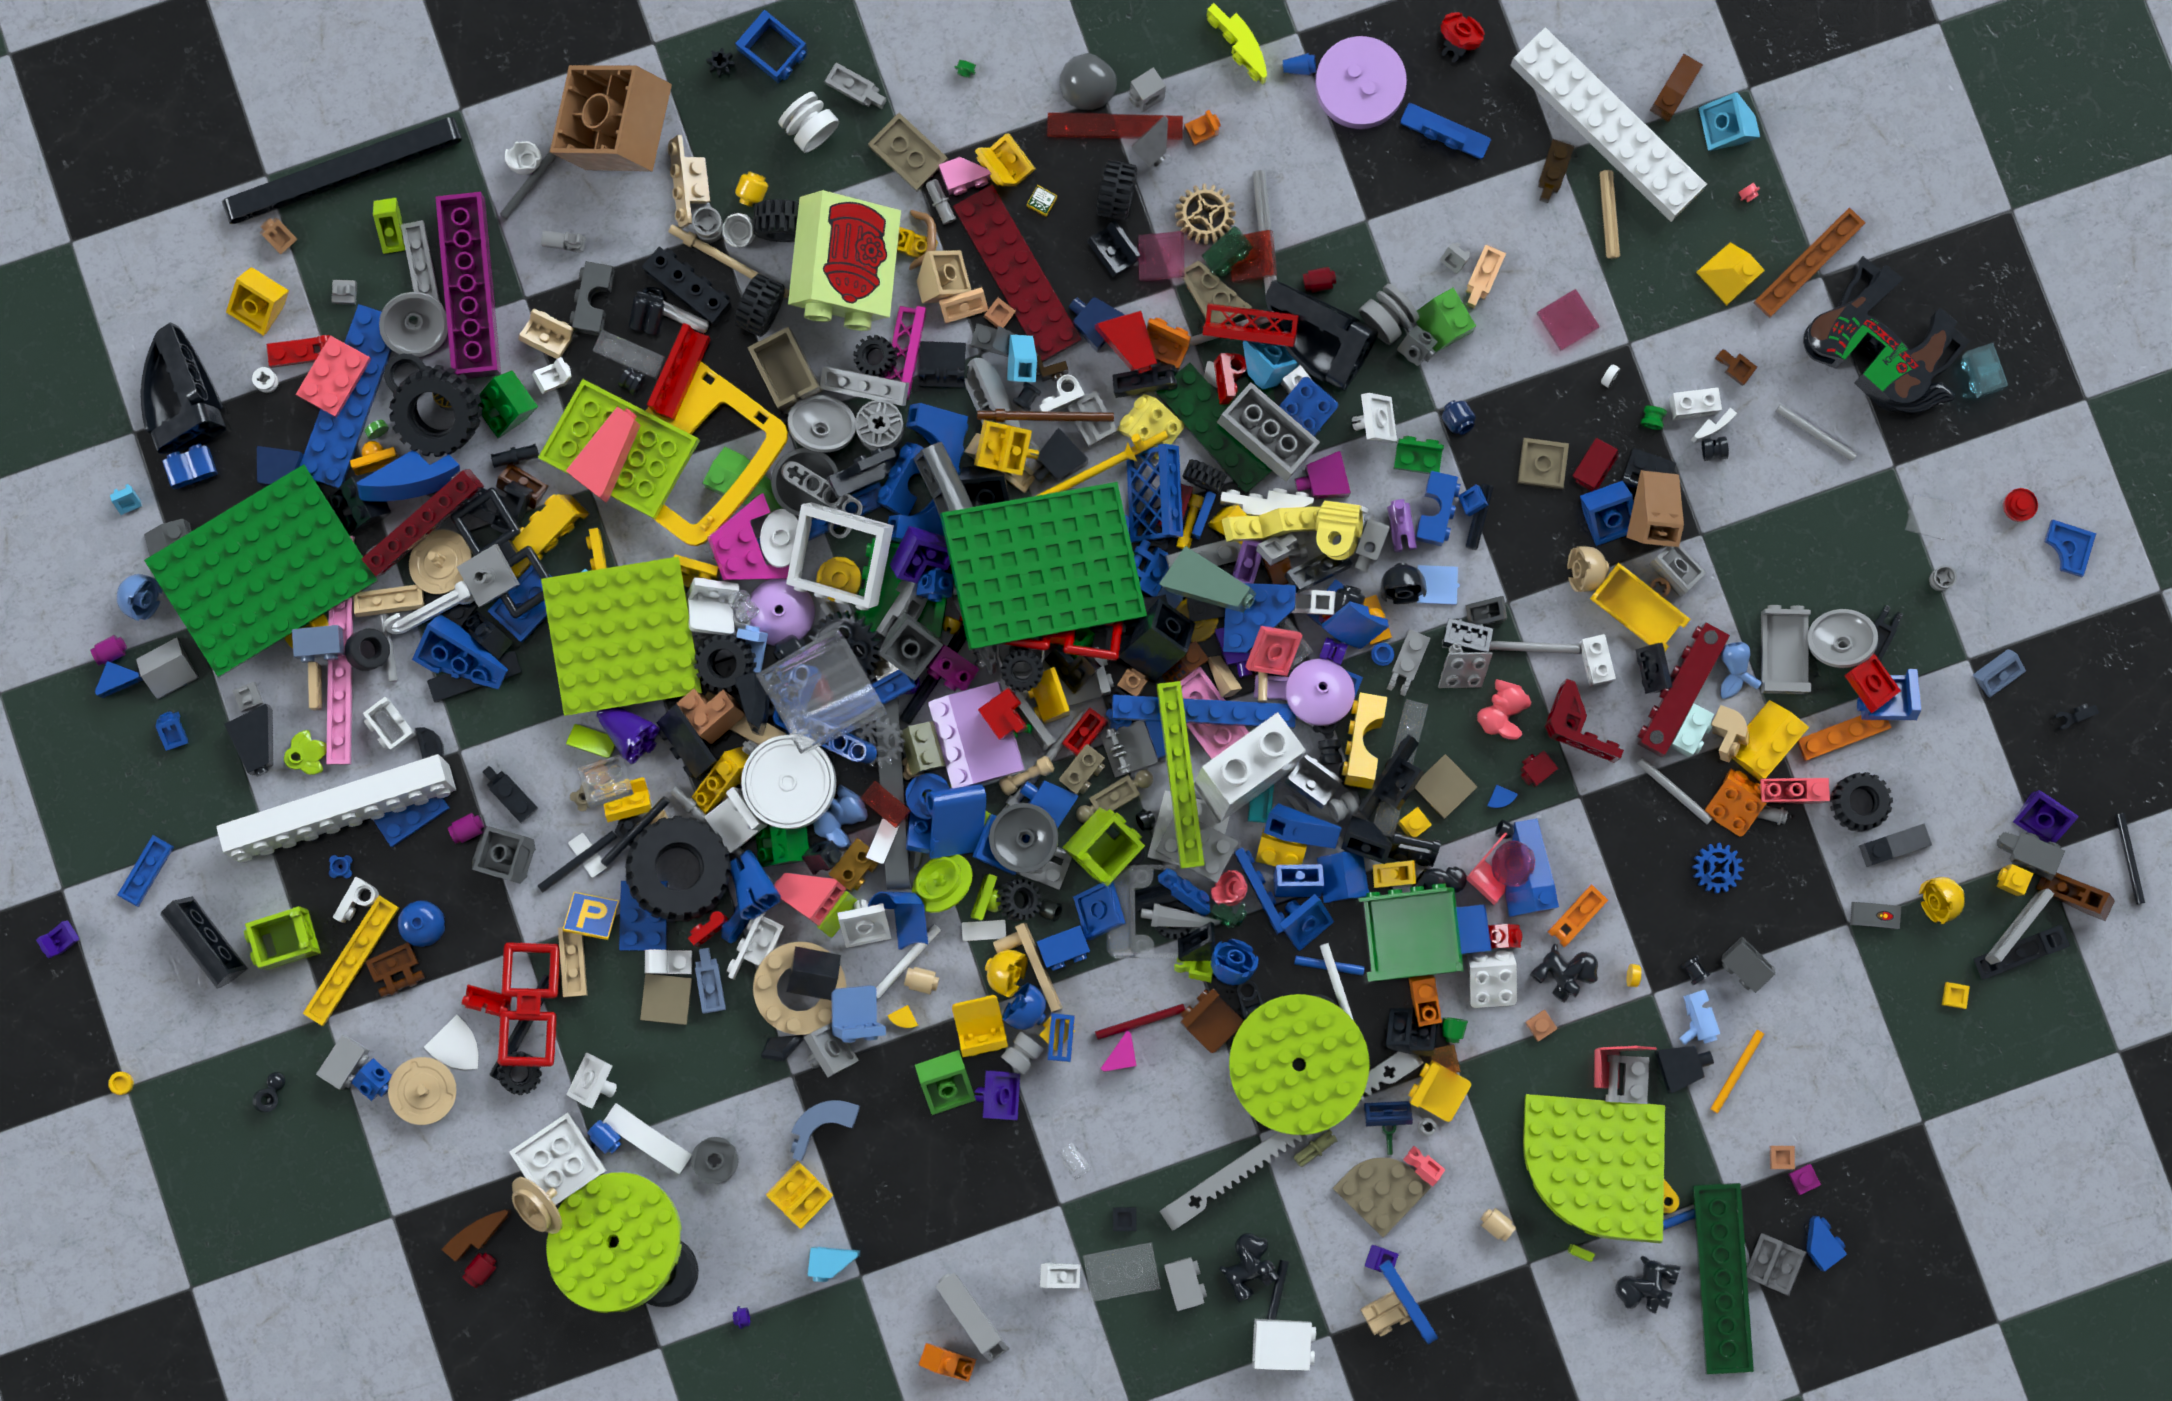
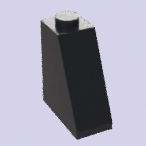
M264 704L224 724L247 773L256 776L267 773L269 771L268 768L274 765L273 710L270 705Z

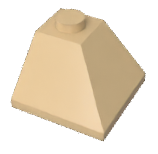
M961 250L927 251L925 253L916 281L922 303H939L941 299L971 291Z

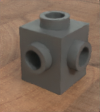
M1416 325L1407 334L1397 350L1408 361L1419 366L1424 360L1428 362L1436 352L1433 348L1438 341L1430 333Z

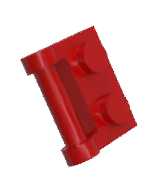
M719 911L713 912L708 923L705 925L700 923L690 931L692 935L688 939L694 946L700 947L721 930L723 924L728 921L727 916Z

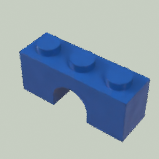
M906 442L899 452L898 460L889 471V477L885 485L879 490L876 503L896 515L908 516L917 499L908 490V480L913 474L921 475L913 458L924 449L923 447Z
M1435 471L1430 472L1424 497L1436 500L1440 506V512L1435 516H1420L1415 536L1416 541L1442 546L1444 541H1448L1451 528L1447 527L1448 520L1453 519L1456 506L1452 505L1454 497H1458L1461 484L1457 483V476Z

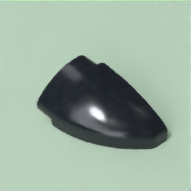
M1272 280L1266 292L1268 311L1299 315L1296 342L1293 347L1285 346V348L1311 375L1345 391L1369 355L1379 331L1360 322L1359 318L1282 282ZM1283 319L1277 325L1282 331L1292 332L1293 320Z
M168 323L156 332L144 363L140 390L144 427L148 433H151L156 450L160 454L188 449L191 446L205 443L226 431V425L220 412L223 409V405L203 363L182 329L176 324Z

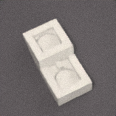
M1729 408L1716 424L1708 419L1692 437L1691 441L1695 443L1714 435L1726 426L1737 413L1732 408Z

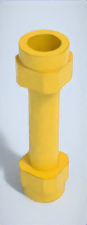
M1191 494L1188 503L1190 508L1183 529V537L1178 538L1177 548L1183 549L1185 546L1190 548L1192 542L1190 537L1204 497Z

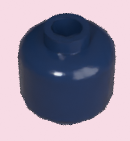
M1452 400L1445 405L1442 419L1452 433L1463 435L1474 427L1476 416L1465 401L1460 400L1456 402Z

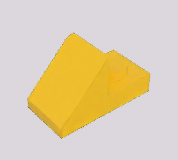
M1403 861L1373 865L1374 888L1411 886L1416 884L1415 862Z

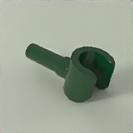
M1392 1125L1393 1131L1391 1132L1386 1131L1385 1126H1382L1381 1129L1382 1133L1386 1135L1387 1155H1393L1392 1140L1393 1134L1396 1131V1125Z

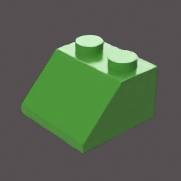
M1454 287L1433 298L1417 310L1419 320L1416 321L1418 327L1430 333L1438 341L1433 348L1436 351L1435 353L1474 332L1476 328L1473 319Z
M959 1050L915 1065L932 1115L976 1100Z

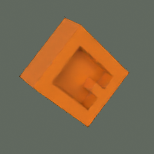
M1210 110L1205 111V115L1184 124L1194 146L1217 136L1221 126L1217 115H1212Z

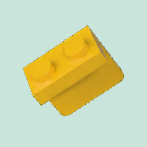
M1007 133L990 148H977L975 150L978 155V162L983 167L988 168L991 172V179L997 185L1017 186L1036 169L1011 135Z
M990 995L952 1005L963 1057L975 1056L980 1053L997 1051L1008 1047L997 996Z
M1431 1060L1430 1064L1426 1063L1419 1074L1422 1078L1418 1085L1414 1083L1408 1094L1411 1097L1409 1101L1412 1105L1420 1106L1446 1122H1450L1468 1093L1471 1082Z

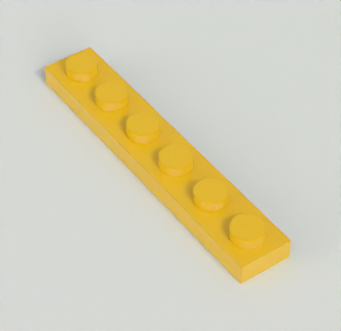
M380 895L377 897L302 1014L321 1026L325 1025L398 912L399 907Z

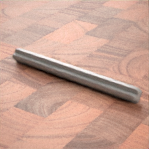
M1256 170L1253 172V183L1266 294L1272 280L1277 281L1266 176L1264 170Z

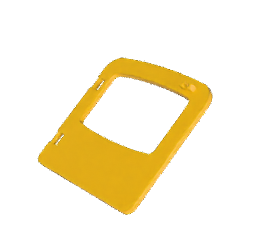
M702 362L699 364L675 420L655 414L649 407L646 409V412L692 435L720 404L726 403L766 432V438L735 483L697 524L688 523L665 504L663 505L655 521L690 546H700L708 542L707 537L736 512L764 477L788 440L787 427L780 419ZM706 374L715 379L711 385L703 380ZM759 412L768 418L764 424L755 419Z

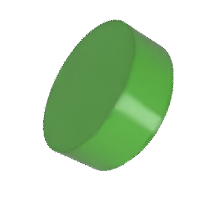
M376 420L366 427L365 433L370 440L384 435L389 427L385 420Z

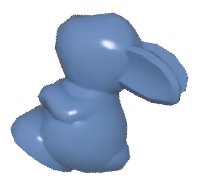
M839 785L837 788L838 798L833 799L830 809L815 821L813 826L818 836L827 838L828 841L833 840L839 848H848L851 846V841L841 829V825L865 821L868 814L863 802L864 799L843 785Z

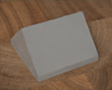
M1680 545L1679 547L1668 546L1649 564L1661 578H1665L1670 583V587L1680 598L1706 574Z
M177 637L136 659L142 679L157 699L199 678Z

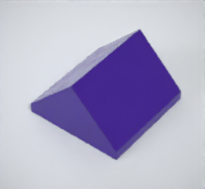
M2038 790L2030 794L2014 818L2013 823L2025 831L2037 835L2041 841L2056 843L2078 819V815Z

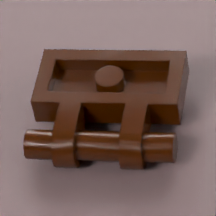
M408 942L366 961L374 982L377 983L384 980L386 986L378 989L381 997L389 994L393 996L398 993V990L407 986L413 987L417 985L418 981L425 979L422 970L413 973L411 967L419 963L411 944ZM403 971L405 977L394 982L391 976Z

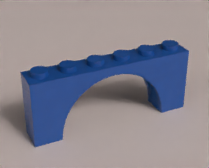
M922 403L910 405L906 427L921 434L930 445L942 442L958 475H960L959 463L964 453L963 442L964 436L968 431V416ZM933 499L923 510L914 515L889 516L888 524L894 526L891 537L893 541L901 542L909 526L945 536L941 518Z

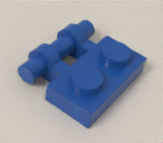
M1143 539L1133 552L1135 554V564L1142 593L1149 597H1155L1162 587L1159 583L1169 570L1165 556L1169 554L1159 547L1154 548L1153 552L1150 553L1147 550L1151 543ZM1142 559H1145L1147 563L1143 571H1141L1138 567Z

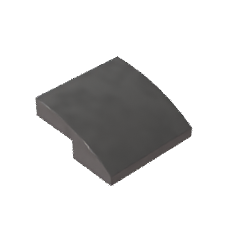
M1761 1233L1747 1267V1278L1790 1296L1807 1253Z

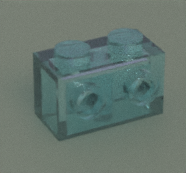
M1993 343L1969 350L1962 355V367L1969 374V386L1977 398L2001 391L2008 386Z

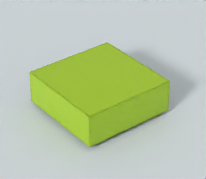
M1570 1244L1567 1251L1569 1254L1587 1262H1591L1595 1256L1594 1253Z

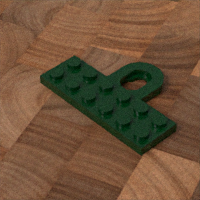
M1189 363L1174 376L1177 379V389L1173 391L1158 390L1156 394L1174 415L1183 422L1189 432L1246 495L1273 470L1217 422L1221 414L1250 382L1275 403L1273 388L1261 389L1250 376H1247L1236 382L1237 394L1229 404H1220L1218 393L1198 370Z

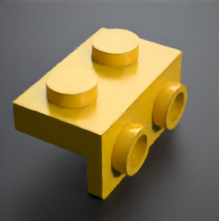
M1263 828L1255 862L1274 867L1276 865H1302L1307 844L1281 840L1265 834V828Z

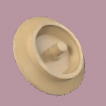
M445 529L433 531L412 550L409 559L410 575L414 583L425 592L431 594L451 592L455 589V585L458 582L464 581L457 566L471 559L472 553L462 536L458 533Z
M417 1057L404 1062L394 1071L388 1086V1098L395 1113L403 1120L416 1125L432 1124L447 1115L453 1107L457 1091L456 1082L451 1071L440 1061L428 1057Z
M523 1177L516 1178L512 1183V1201L522 1219L537 1231H546L552 1234L558 1233L562 1228V1220L559 1211L551 1200L557 1195V1191L554 1188H550L545 1192L529 1179Z

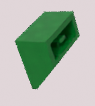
M513 370L493 377L479 393L481 402L478 404V407H482L481 416L497 439L527 420L538 408Z
M767 824L764 829L755 835L758 861L762 868L804 862L802 856L809 849L806 826L798 829H782Z

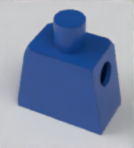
M1026 781L1020 790L1021 794L1030 799L1029 804L1037 805L1051 815L1057 828L1079 797L1047 781H1042L1038 788Z

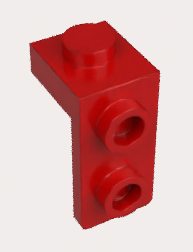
M1488 925L1491 949L1521 948L1522 931L1520 930V925Z

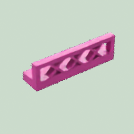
M899 306L892 346L895 349L897 347L900 351L897 353V357L902 355L906 362L905 367L900 371H897L892 366L895 374L891 376V373L888 371V376L885 377L892 380L898 377L900 381L909 383L907 400L910 397L927 313L926 307L917 306L916 309ZM903 312L915 315L913 324L908 328L902 322ZM907 333L910 338L909 346L902 350L897 343L898 338Z

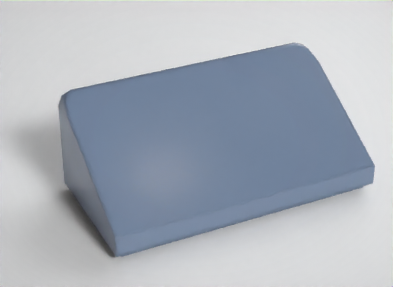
M2008 649L1974 673L1973 676L1986 695L1991 697L2026 672L2018 654Z

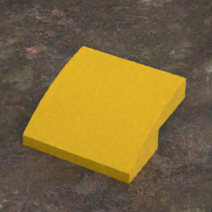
M799 1161L765 1194L800 1229L833 1196Z

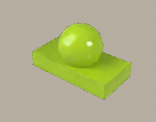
M992 874L984 875L970 915L971 918L983 920L986 909L990 912L1000 911L997 906L1001 905V902H996V898L1001 897V895L997 894L998 890L993 889L997 876Z

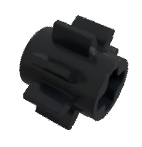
M723 48L716 53L712 50V58L706 59L707 64L712 65L709 68L710 73L716 71L719 78L725 73L730 75V67H735V63L729 61L733 57L732 53H724ZM720 60H724L721 66L717 65V63H720Z

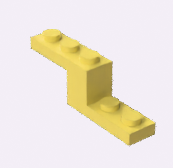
M1321 506L1278 508L1259 516L1222 519L1226 542L1268 540L1274 536L1280 537L1291 532L1315 531V524Z

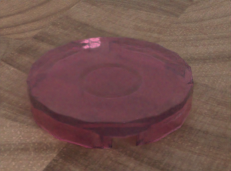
M1508 841L1502 844L1492 858L1491 868L1493 876L1498 882L1509 887H1518L1524 884L1535 868V857L1531 848L1519 841Z

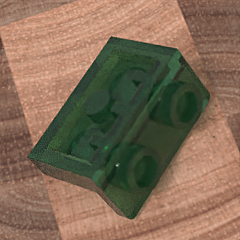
M1234 226L1201 256L1211 268L1210 272L1212 275L1221 277L1227 275L1232 270V266L1238 261L1244 260L1249 255V251L1253 246L1240 229Z
M1242 902L1236 914L1232 913L1233 909L1226 904H1215L1208 917L1220 920L1221 922L1219 923L1233 929L1235 925L1240 926L1247 914V911L1244 910L1246 904Z

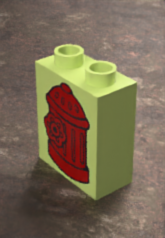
M824 190L800 197L788 305L805 308L804 318L812 321L829 322L832 320V315L843 317L844 327L856 331L871 330L872 321L889 318L901 210Z

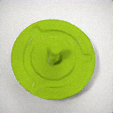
M958 854L933 858L917 873L913 881L912 893L917 894L921 898L926 912L938 913L946 911L959 903L968 892L973 876L971 865L964 857Z

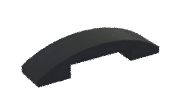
M2058 925L2018 940L2001 962L1990 964L1985 960L1988 953L1975 957L1973 960L1981 979L1984 980L2037 958L2070 947L2062 925Z

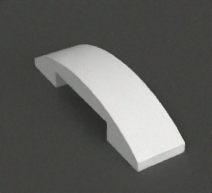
M615 1103L603 1123L606 1122L623 1138L678 1174L682 1172L691 1159L692 1154L657 1132L617 1103Z

